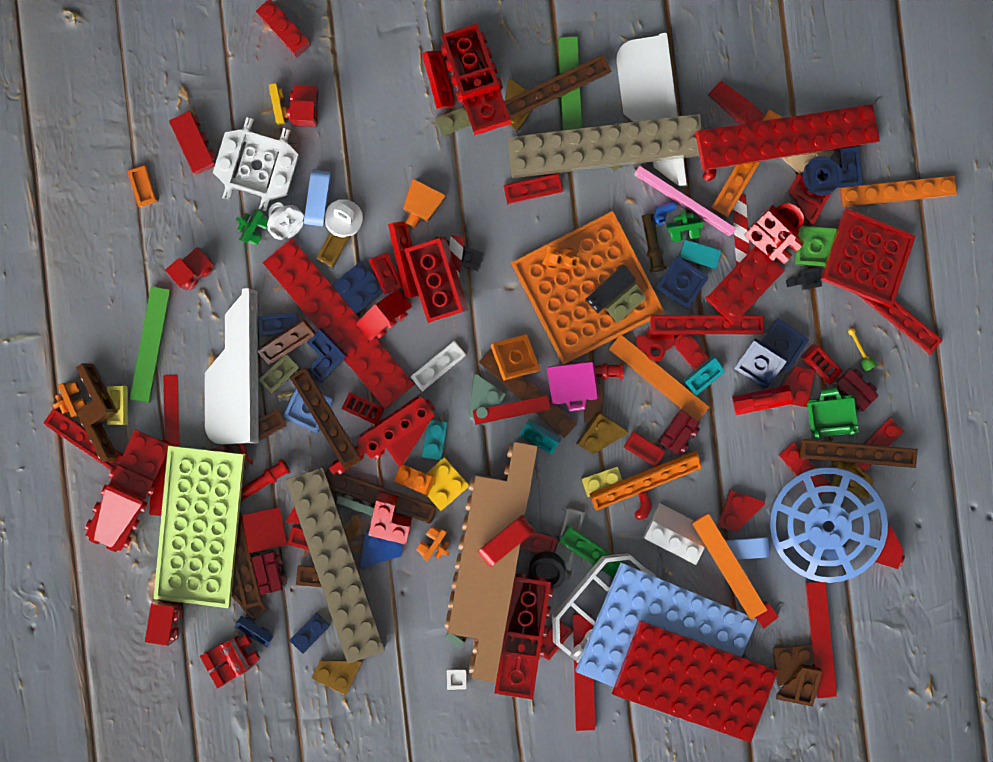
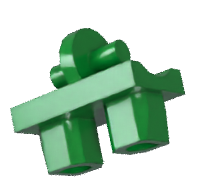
M680 209V215L674 216V222L666 224V229L673 242L682 241V231L689 230L690 239L701 237L703 222L700 218L693 219V213L686 214L685 209Z
M254 210L249 222L247 221L250 215L245 213L242 219L236 218V221L240 223L237 230L242 232L246 226L239 240L247 244L249 242L258 245L262 236L255 233L254 230L256 226L266 229L269 219L263 215V212Z

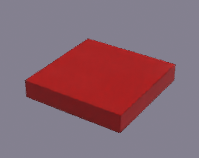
M280 507L241 515L248 553L287 545Z

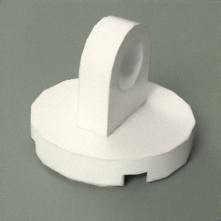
M337 200L327 207L324 216L327 229L338 237L356 234L363 222L359 206L349 200Z
M277 202L268 211L269 221L267 227L275 239L284 240L283 238L293 237L304 224V214L297 206H284Z

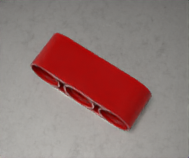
M521 515L478 550V553L489 567H492L535 530L525 517Z

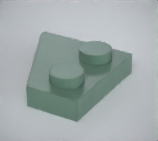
M475 374L469 416L474 419L473 411L477 410L476 415L479 418H485L488 414L486 408L499 406L506 394Z

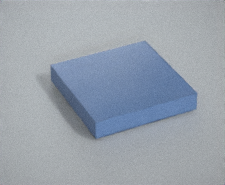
M296 389L282 417L318 433L320 428ZM323 394L328 404L331 406L334 399Z

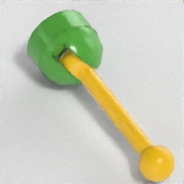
M850 328L848 333L852 335L863 356L861 361L863 371L867 372L877 367L876 360L873 357L866 356L855 334L856 330Z

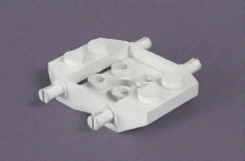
M246 117L242 129L225 132L213 173L225 184L223 199L230 200L232 190L235 189L261 196L262 200L258 209L267 211L269 200L287 196L299 154L288 144L287 140L290 130L283 128L279 140L252 133L251 127L254 119ZM243 142H246L236 178H233ZM260 160L262 162L260 170L252 168L254 161Z

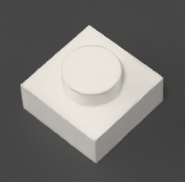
M447 669V690L467 689L466 669Z

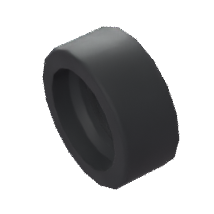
M540 552L530 561L529 578L535 580V576H538L536 574V567L540 563H553L558 567V575L553 579H547L546 582H551L550 587L555 589L564 581L565 563L554 552Z

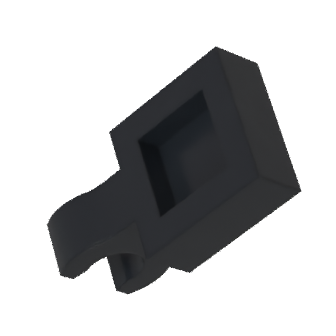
M819 267L799 271V277L786 280L787 287L801 285L802 290L821 287Z

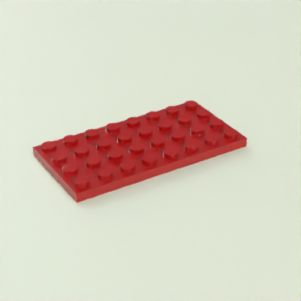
M639 620L612 694L751 743L778 670Z

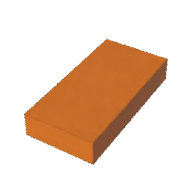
M143 165L127 170L138 207L158 202L147 166Z

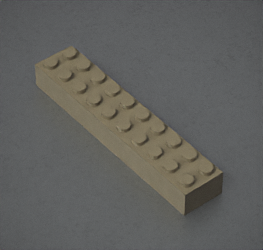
M700 114L507 137L511 176L513 178L700 156L695 132L702 130Z
M324 466L287 478L286 483L347 664L384 652L385 647Z

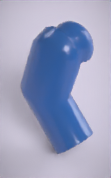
M670 201L657 206L654 213V222L657 225H663L666 221L667 213L676 210L675 202Z

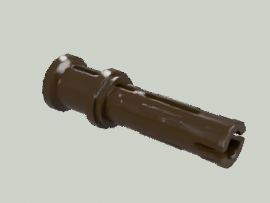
M653 213L642 215L641 218L648 246L646 255L649 257L651 266L650 273L664 271L667 268L664 266L663 250L660 249L654 215Z

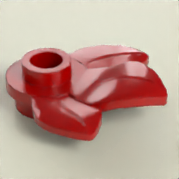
M649 327L646 336L636 337L637 347L645 352L651 361L657 362L664 358L665 351L672 348L674 335H650ZM653 350H659V354L653 355Z

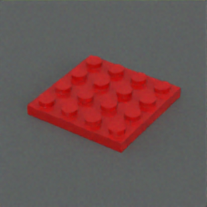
M845 208L820 280L885 306L892 307L916 236Z

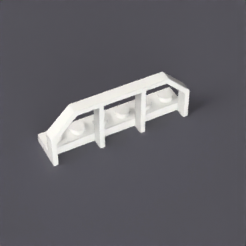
M628 553L602 556L552 615L553 642L577 663L581 658L592 629L586 633L585 638L574 647L571 653L560 643L559 619L571 606L593 626L595 625V621L573 602L592 579L607 592L610 588L596 576L607 562L630 560L640 571L657 577Z

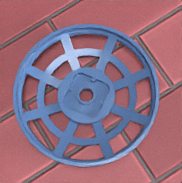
M822 467L805 471L794 477L784 486L773 505L770 529L777 552L791 569L808 579L832 583L854 578L866 571L876 561L885 545L888 521L884 504L877 491L869 482L845 469ZM819 474H838L843 476L839 487L829 485L814 487L811 476ZM850 479L862 485L875 501L864 506L857 496L847 490ZM803 480L808 491L795 501L792 508L782 504L781 502L788 491ZM836 492L837 494L833 503H822L818 493ZM844 496L851 499L859 509L848 513L841 506ZM811 497L815 507L808 514L798 511L797 509L802 502ZM879 509L882 521L880 540L869 537L870 521L868 513ZM778 511L789 515L787 524L789 539L779 542L776 531ZM861 516L864 521L863 535L852 531V520ZM794 518L805 522L806 532L795 536L793 529ZM825 521L833 522L834 529L831 531L824 530L823 523ZM809 539L817 546L813 556L805 552L799 543ZM848 539L860 542L852 553L846 555L842 545ZM866 544L876 547V551L868 562L854 571L850 560L854 559ZM794 546L802 557L810 561L807 572L792 563L785 555L783 549ZM824 549H835L839 557L838 560L830 561L821 560L820 558ZM842 564L847 573L837 577L814 575L818 565L838 566Z

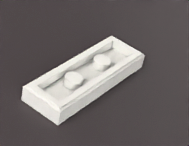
M454 340L414 373L411 379L423 392L467 355Z

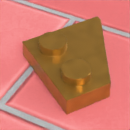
M597 412L576 443L594 454L624 437L629 432L602 413Z

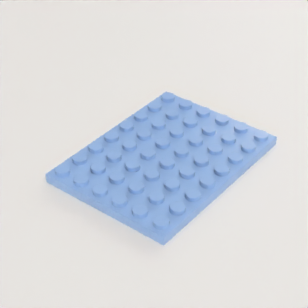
M620 563L575 671L614 687L639 620L742 657L757 619L753 618L750 620L747 614Z

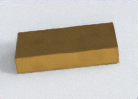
M330 232L316 259L333 268L351 235L338 237Z

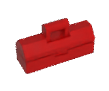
M789 385L732 396L735 415L793 404Z

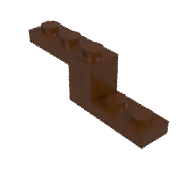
M81 363L76 368L92 401L80 409L77 414L80 418V423L88 434V439L96 450L98 458L101 462H111L116 460L118 455L102 424L117 414L118 411L94 364Z

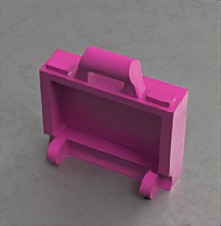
M594 361L547 367L552 404H563L565 402L570 412L586 409L587 399L595 400L599 397ZM582 400V403L571 404V401Z

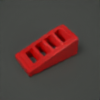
M812 344L801 355V358L829 385L843 372L817 344ZM822 357L823 359L816 365L815 363ZM826 363H828V365H827L823 370H821V368H822ZM833 367L834 370L832 371V373H831L829 376H827L826 374H827V373L830 371V369Z
M349 392L341 409L376 424L379 422L385 408ZM355 398V404L353 408L350 409L349 406L352 402V399ZM360 401L364 402L360 411L357 412L356 409ZM367 404H368V405H370V409H369L367 415L365 416V415H363V413H364V411H365V409H366V406H367ZM374 408H377L378 410L374 418L371 419L370 416Z

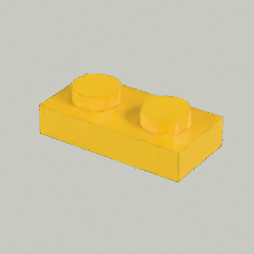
M276 83L270 84L269 90L276 123L278 125L286 124L287 110L286 107H282L281 102L284 99L283 90L278 88Z

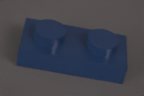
M297 313L258 316L260 336L280 334L298 322Z
M316 612L290 639V642L304 654L330 625Z
M241 616L235 625L237 629L265 647L269 646L274 637L268 629L258 627L249 617L244 618Z

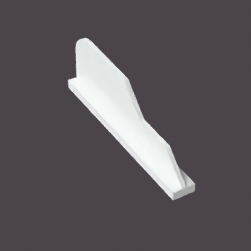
M667 33L630 40L624 43L617 53L623 114L633 122L678 117ZM684 158L653 162V167L680 188L688 187Z
M250 288L242 289V295L225 314V349L205 372V431L208 438L217 444L259 443L258 291Z

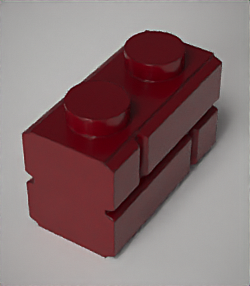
M850 368L838 378L833 386L837 387L843 396L855 395L856 409L859 412H863L879 396L876 393L877 388L871 382L866 383L862 379L863 374L859 370Z
M679 410L658 442L677 455L679 452L683 454L689 446L687 441L690 436L694 438L700 430L697 427L700 423L684 411Z
M276 551L253 556L252 561L260 595L285 589L284 585L287 584L285 573L281 574L280 566L283 565L281 555H277Z

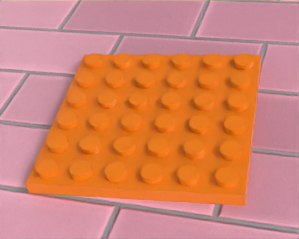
M613 211L511 262L562 365L649 322L650 315H662L665 313ZM547 245L578 251L577 256L580 257L578 267L571 270L542 264L546 257ZM624 265L636 278L634 283L637 284L647 298L617 323L605 308L597 314L585 299Z

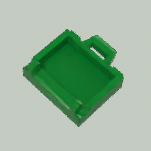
M835 387L822 389L820 399L808 400L807 405L812 438L859 433L855 395L841 396L838 388ZM836 395V397L824 398V396Z

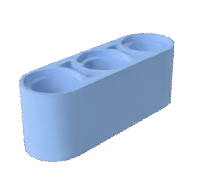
M314 169L311 171L304 224L324 227V216L327 210L331 184V172Z
M768 537L725 540L736 559L770 557Z

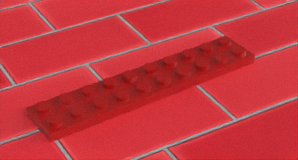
M873 104L695 132L702 170L880 142Z
M292 238L262 262L318 329L322 328L348 355L344 359L345 362L385 409L415 385L376 338L371 341L356 324L360 318Z

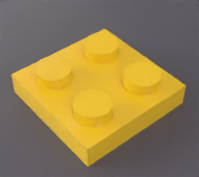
M446 457L426 473L435 477L430 493L427 496L440 511L470 486Z

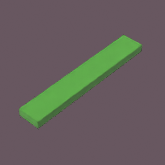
M578 37L558 38L560 75L579 66ZM580 88L561 96L563 131L582 128Z
M152 286L150 288L130 394L131 400L150 403L171 290Z

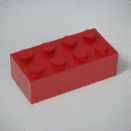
M446 237L437 238L404 249L427 323L469 310Z

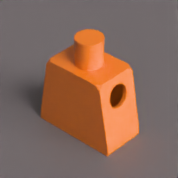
M413 179L403 207L404 211L410 213L405 223L416 228L420 219L429 222L445 201L446 196Z

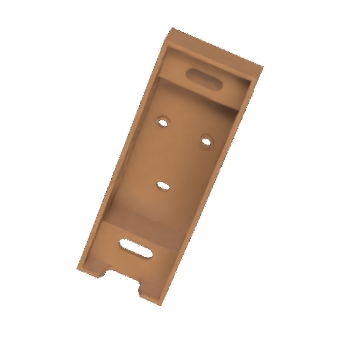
M513 442L512 445H508L507 457H510L509 464H505L503 473L504 477H507L506 479L476 474L475 478L472 477L470 481L469 491H473L472 497L468 496L466 510L469 511V515H465L462 530H466V532L461 534L459 549L462 550V554L458 553L455 569H459V572L454 574L452 589H455V591H451L448 606L452 610H448L445 628H448V634L474 638L469 673H473L472 679L496 683L520 544L492 567H489L478 550L521 515L525 517L537 451L536 445Z

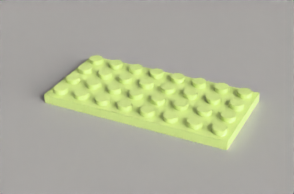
M168 446L154 599L222 608L231 607L245 454Z

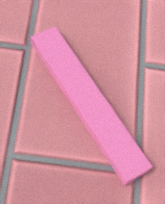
M639 166L636 170L635 176L726 235L731 236L736 230L734 226L646 169Z

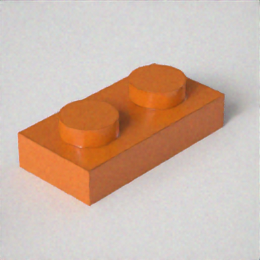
M403 464L398 469L394 482L429 495L435 477Z

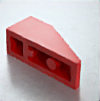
M720 81L708 93V96L739 124L759 122L766 116L752 102L723 81Z

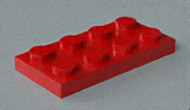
M755 246L705 299L733 325L785 270L775 260H771L769 255Z

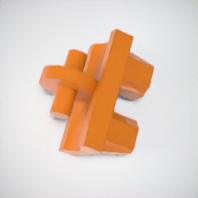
M547 245L546 257L542 264L571 270L578 267L580 257L577 256L578 251Z
M62 383L57 385L61 394L55 396L57 403L53 404L54 409L60 407L62 414L69 411L71 417H78L77 412L87 405L84 398L77 401L74 400L73 395L81 392L78 383Z
M431 526L426 535L434 540L432 545L429 546L421 541L416 548L427 562L436 549L438 552L435 557L438 559L443 554L447 556L450 554L446 550L450 544L445 540L442 546L439 545L447 533L443 528L440 530Z

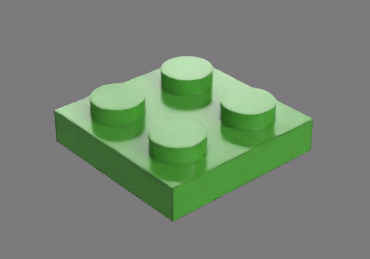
M801 226L798 236L803 240L804 244L797 252L795 251L794 265L825 267L837 229Z

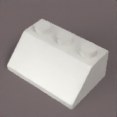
M659 503L643 535L644 539L695 565L705 548V544L691 523L694 520Z

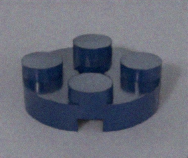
M819 156L805 165L802 174L803 183L810 193L821 196L828 195L838 188L841 183L842 170L838 163H835L831 158ZM820 171H823V174H827L824 181L817 177Z

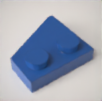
M366 531L360 568L401 556L403 544L369 536V531Z

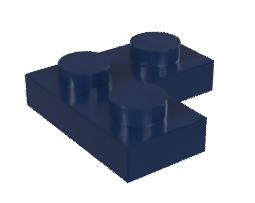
M859 147L839 149L842 180L838 188L862 186ZM822 171V181H824V178L827 177V174H823Z
M322 328L318 329L315 336L307 341L311 348L319 355L318 359L308 370L322 383L348 355Z

